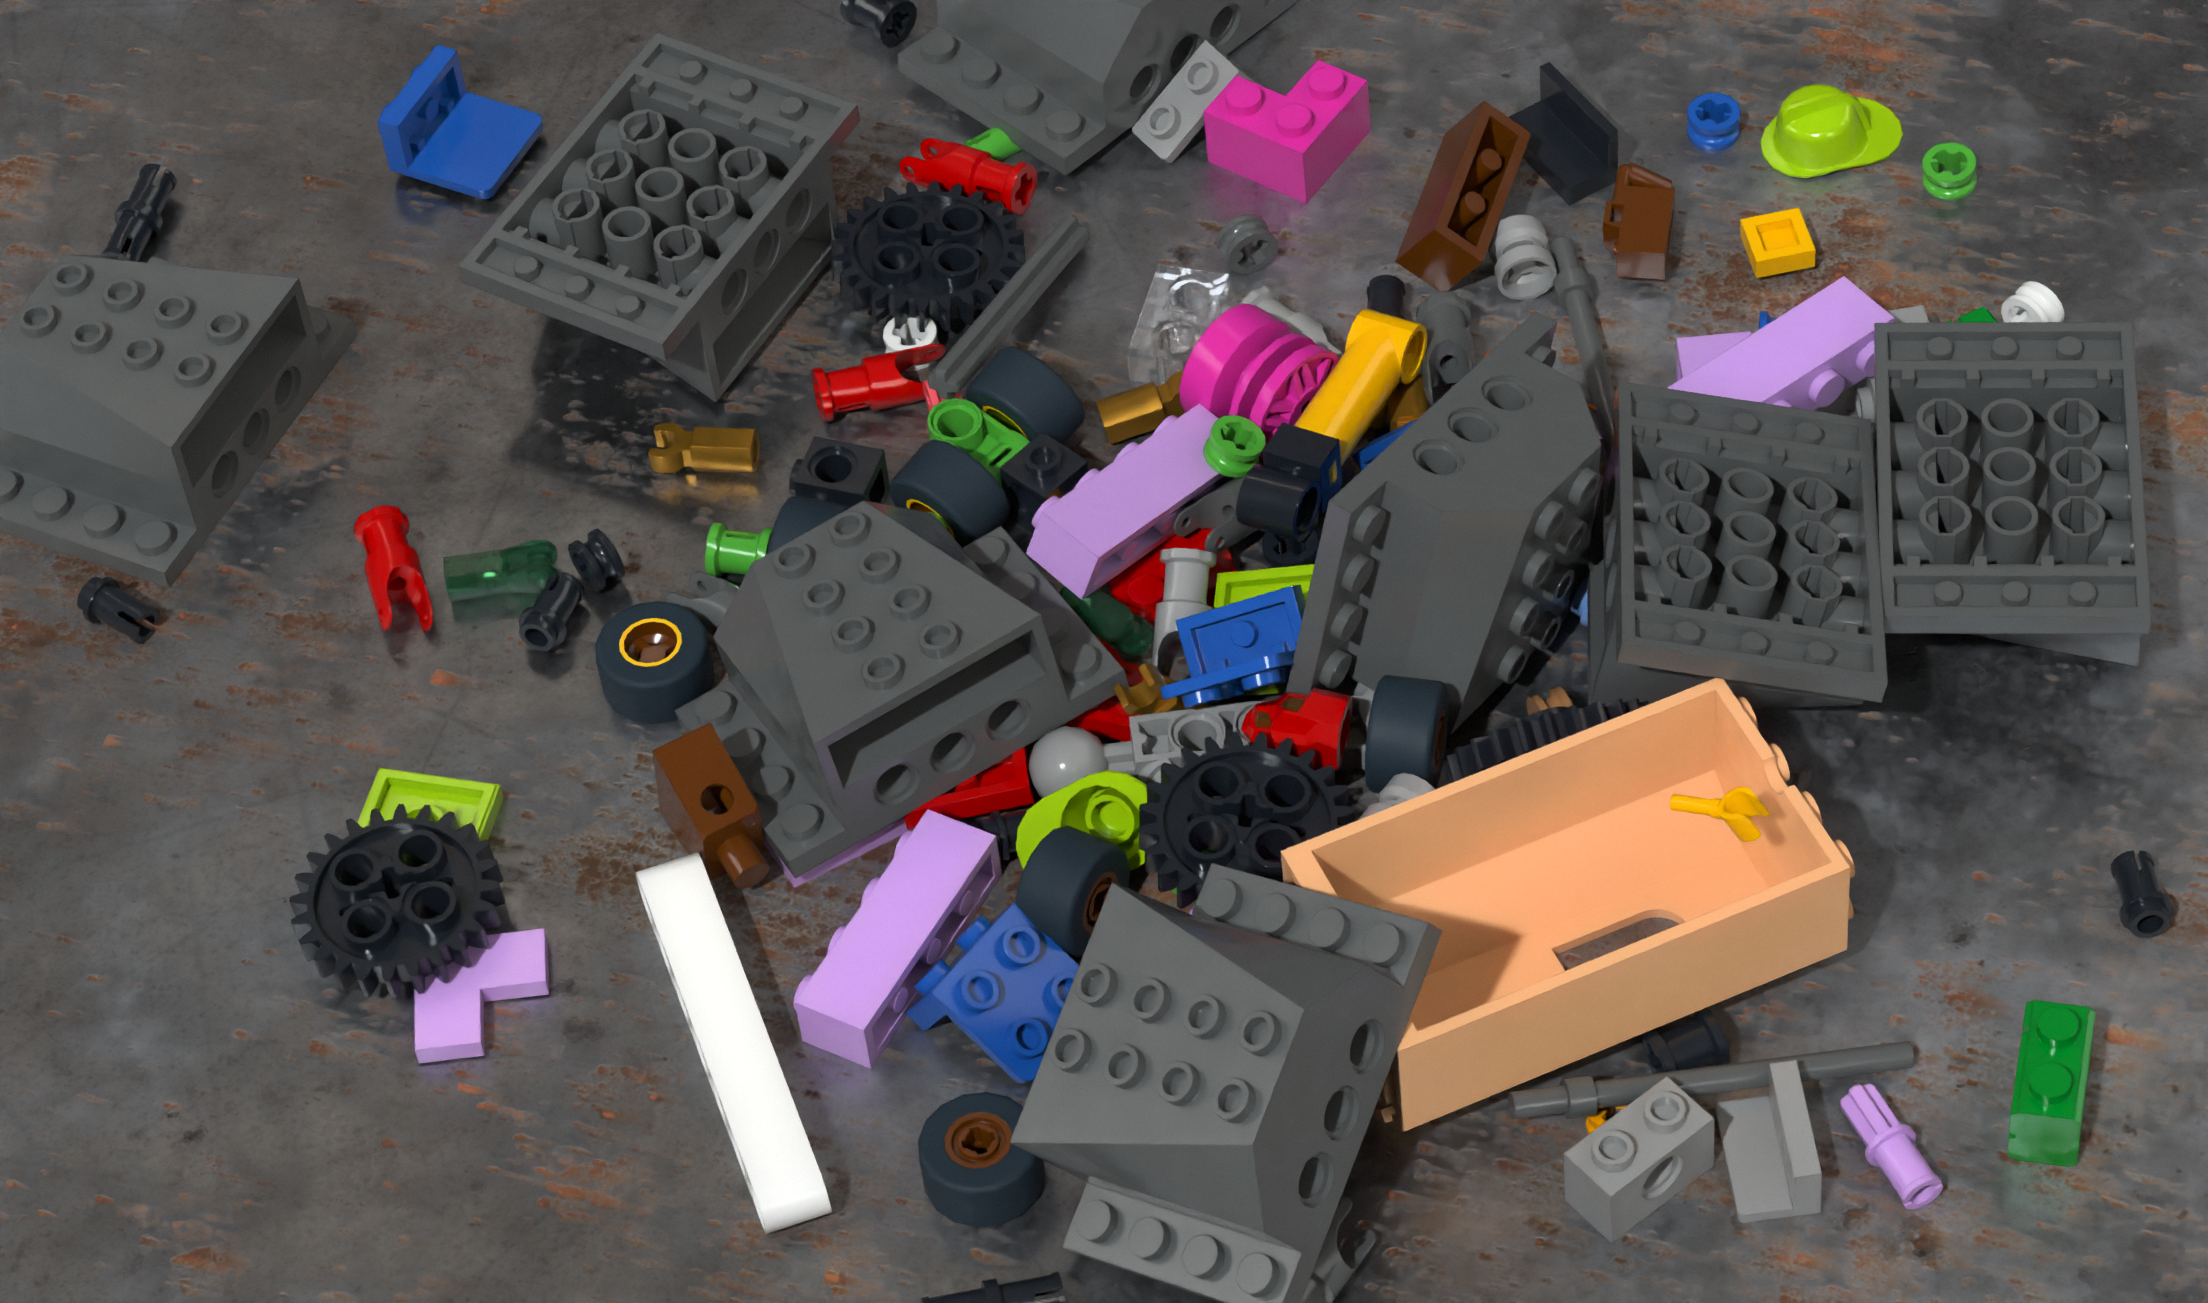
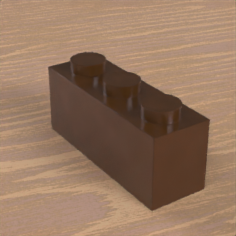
M1486 101L1481 102L1448 130L1443 137L1395 262L1437 291H1448L1483 263L1531 133Z

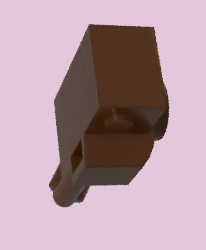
M1634 162L1622 164L1617 169L1613 199L1606 202L1603 245L1612 251L1613 258H1616V276L1665 280L1675 218L1676 191L1672 186V180Z

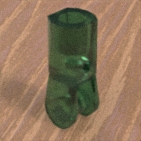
M533 540L505 549L443 557L444 578L450 602L509 593H541L548 576L553 572H557V569L552 566L557 561V548L550 541Z
M1063 586L1059 592L1061 597L1098 638L1103 641L1107 640L1108 643L1130 656L1142 654L1151 645L1154 638L1153 626L1145 619L1134 614L1126 605L1099 589L1081 600L1067 587Z

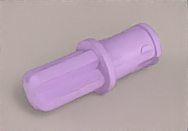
M1857 1084L1852 1086L1848 1094L1840 1100V1108L1865 1144V1158L1871 1166H1880L1901 1197L1906 1209L1914 1210L1926 1206L1941 1193L1943 1185L1940 1178L1933 1173L1915 1146V1132L1909 1125L1900 1124L1874 1085L1867 1084L1861 1086Z

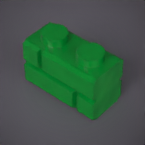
M2038 1000L2026 1002L2010 1113L2008 1157L2018 1161L2063 1167L2077 1165L2092 1055L2095 1010L2085 1006Z

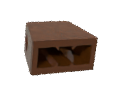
M711 723L652 750L660 812L688 855L697 852L700 854L709 880H714L727 873L738 889L749 888L760 882L770 869L762 855L764 852L761 812Z

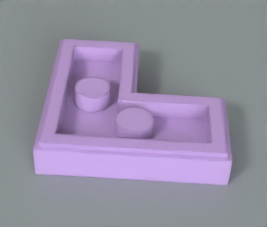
M544 928L486 935L490 944L487 949L471 946L467 948L472 963L471 967L466 968L455 962L446 966L450 978L448 983H443L434 974L425 977L424 993L418 994L414 989L415 1053L418 1063L485 1056L484 1002L549 995L548 940Z

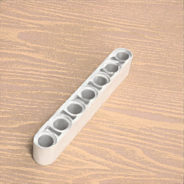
M697 852L636 872L638 887L648 918L765 1234L831 1213L829 1197L817 1161L700 854Z

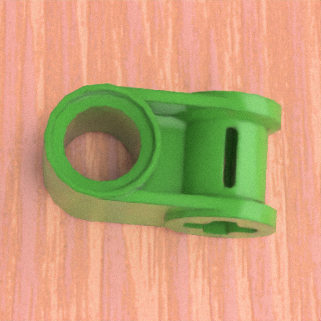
M952 398L943 400L936 404L928 415L929 441L939 440L948 442L964 450L979 461L996 478L1001 487L1000 467L1030 443L1022 434L1008 429L979 409L975 403L966 399Z

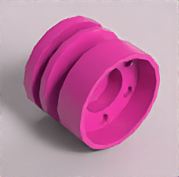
M1242 303L1226 310L1211 323L1195 344L1182 374L1179 388L1181 407L1187 412L1200 403L1217 418L1228 415L1247 418L1261 428L1267 445L1282 422L1294 426L1340 359L1336 353L1328 348L1316 345L1308 336L1293 333L1285 322L1257 305ZM1263 451L1259 456L1261 462H1263Z

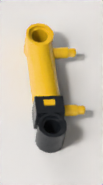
M1371 309L1361 310L1350 328L1344 354L1294 426L1282 422L1263 449L1264 465L1256 464L1246 474L1239 490L1236 504V516L1240 524L1297 542L1303 541L1309 535L1311 529L1318 525L1319 512L1324 513L1328 507L1329 500L1337 494L1342 486V465L1368 427L1377 430L1385 426L1388 413L1387 400L1398 383L1409 384L1417 376L1427 348L1428 334L1423 324Z

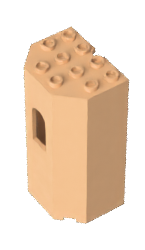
M1711 679L1281 851L1283 883L1423 920L1442 930L1441 937L1373 1114L1378 1121L1383 1123L1393 1121L1396 1129L1405 1132L1847 950L1848 920L1854 916L1849 892L1850 879L1855 877V866L1850 852L1841 840L1832 841L1822 826V817L1812 795L1807 791L1800 793L1795 784L1789 787L1785 784V782L1790 780V771L1784 754L1776 744L1768 745L1758 731L1757 719L1751 705L1742 696L1736 698L1724 679ZM1744 786L1750 788L1768 809L1770 815H1757L1750 818L1761 832V836L1755 841L1743 842L1735 836L1722 819L1711 818L1707 815L1673 811L1670 809L1669 802L1672 794L1722 799L1732 789ZM1660 917L1673 920L1679 924L1566 971L1556 956L1644 919Z

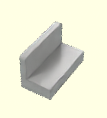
M1797 1060L1770 1063L1768 1096L1722 1101L1715 1105V1118L1736 1217L1741 1223L1821 1213L1822 1171Z

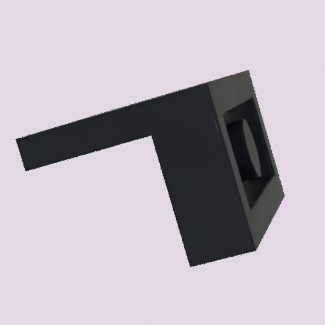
M1550 62L1540 66L1541 101L1509 116V118L1531 133L1522 158L1570 206L1615 183L1618 169V130Z

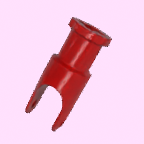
M926 138L920 144V152L925 160L906 156L899 163L900 173L909 182L928 188L932 181H937L940 186V192L947 193L955 184H962V196L969 197L981 190L984 192V200L991 202L1001 201L1006 210L1016 215L1025 213L1029 208L1037 188V171L1031 164L1019 162L1014 166L993 160L990 152L934 138ZM930 147L935 148L936 151H937V154H934V153L931 151ZM908 167L913 169L914 174L909 172Z
M936 343L862 358L861 364L858 366L825 372L821 367L812 369V384L821 419L823 422L833 421L834 414L864 407H870L875 412L925 400L923 383L905 379L901 374L913 365L941 358L946 352L945 347L942 344Z
M389 505L372 508L370 511L361 514L354 523L355 538L363 545L366 551L367 559L364 564V571L380 626L383 631H388L391 626L392 607L390 602H404L415 609L422 630L428 632L433 622V609L419 556L416 550L411 548L408 543L409 520L400 508Z

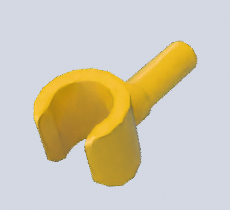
M1744 786L1732 789L1722 799L1672 794L1669 802L1670 809L1673 811L1707 815L1711 818L1722 819L1735 836L1743 842L1755 841L1761 836V832L1750 818L1757 815H1770L1768 809L1750 788Z

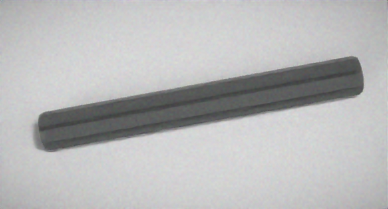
M1066 217L1054 228L928 375L929 388L936 390L940 398L952 399L957 392L963 389L1089 240V230L1087 227L1080 225L1078 218Z

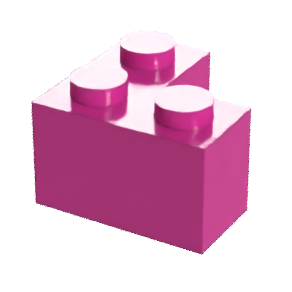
M1320 60L1313 64L1286 96L1236 75L1203 111L1208 162L1305 204L1311 200L1371 131L1368 80Z

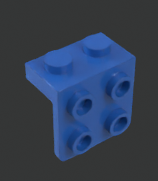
M438 44L425 61L415 67L407 84L393 102L388 103L383 108L377 121L390 171L479 199H488L496 194L544 128L542 118L537 113L467 92L457 50Z
M1292 585L1175 620L1191 678L1159 687L1163 700L1182 697L1184 707L1189 708L1244 695V691L1263 686L1271 687L1288 682L1291 667L1294 664V653L1306 605L1301 585Z
M1012 903L991 921L983 914L979 915L960 934L955 943L963 951L950 965L940 958L915 983L913 987L921 996L907 1010L906 1014L923 1031H926L947 1015L1015 1082L1027 1084L1035 1079L1079 965L1052 939L1037 929L1015 903Z

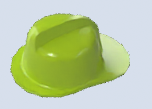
M1813 84L1793 91L1782 102L1778 115L1764 129L1760 143L1763 158L1772 169L1790 177L1811 178L1838 170L1870 165L1887 159L1898 149L1903 132L1900 120L1889 108L1874 100L1844 93L1842 90L1831 85Z
M1106 770L1089 774L1043 797L1027 810L1018 826L1016 850L1022 868H1025L1029 857L1039 842L1053 829L1064 826H1071L1116 844L1125 850L1130 864V871L1140 867L1145 863V851L1139 849L1140 804L1147 803V785L1128 773Z

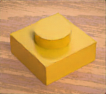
M1800 208L1740 219V237L1756 278L1815 267L1816 250Z

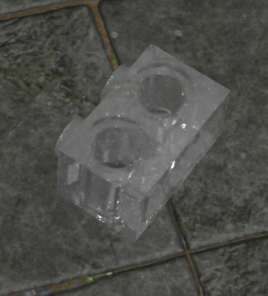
M1158 264L1127 350L1131 389L1154 382L1155 386L1164 384L1170 376L1184 370L1195 344L1209 325L1226 310L1239 305L1238 300H1231L1229 274Z

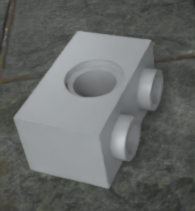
M1666 1076L1563 1153L1565 1201L1610 1243H1613L1714 1166V1118Z

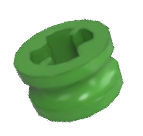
M1950 142L1935 145L1925 153L1922 159L1923 185L1929 193L1942 199H1958L1967 196L1974 190L1977 184L1976 157L1971 149L1965 145ZM1943 168H1946V169H1947L1946 171H1942V172L1939 173V170H1940V169H1943ZM1960 170V173H1959V174H1956V175H1953V174H1952L1953 172H1957V171Z
M1236 415L1222 416L1214 422L1210 430V436L1203 448V456L1207 464L1216 472L1228 477H1245L1248 471L1258 464L1259 456L1266 445L1265 435L1259 426L1247 418Z

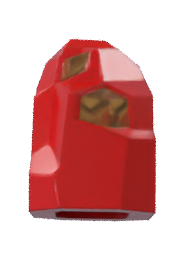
M1313 688L1308 694L1288 691L1275 700L1255 704L1246 714L1241 731L1250 746L1253 745L1259 732H1265L1267 748L1276 749L1284 739L1290 738L1292 739L1291 756L1297 758L1304 752L1312 749L1316 752L1315 770L1330 765L1335 770H1338L1342 765L1353 721L1352 696Z

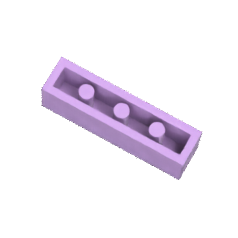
M1843 276L1667 388L1814 411L1819 407H1826L1832 404L1842 392L1864 378L1875 376L1874 323H1894L1895 318Z
M1200 403L1179 418L1171 415L1157 427L1151 437L1141 444L1134 441L1125 446L1114 462L1103 470L1099 471L1094 468L1088 471L1068 494L1062 498L1052 496L1047 499L1032 519V525L1035 527L1026 554L1081 600L1093 593L1175 535L1173 526L1176 517L1181 511L1234 479V477L1224 476L1216 472L1207 464L1203 456V448L1210 436V430L1214 422L1219 418Z
M927 809L913 831L907 830L901 836L894 852V858L880 878L875 877L869 882L862 896L861 906L847 926L842 925L836 930L830 941L826 957L814 974H808L802 979L796 990L794 1009L797 1013L803 1042L869 1069L873 1068L908 1016L906 1014L907 1010L921 996L913 987L915 983L940 958L944 961L956 945L955 940L971 923L1002 877L996 835Z

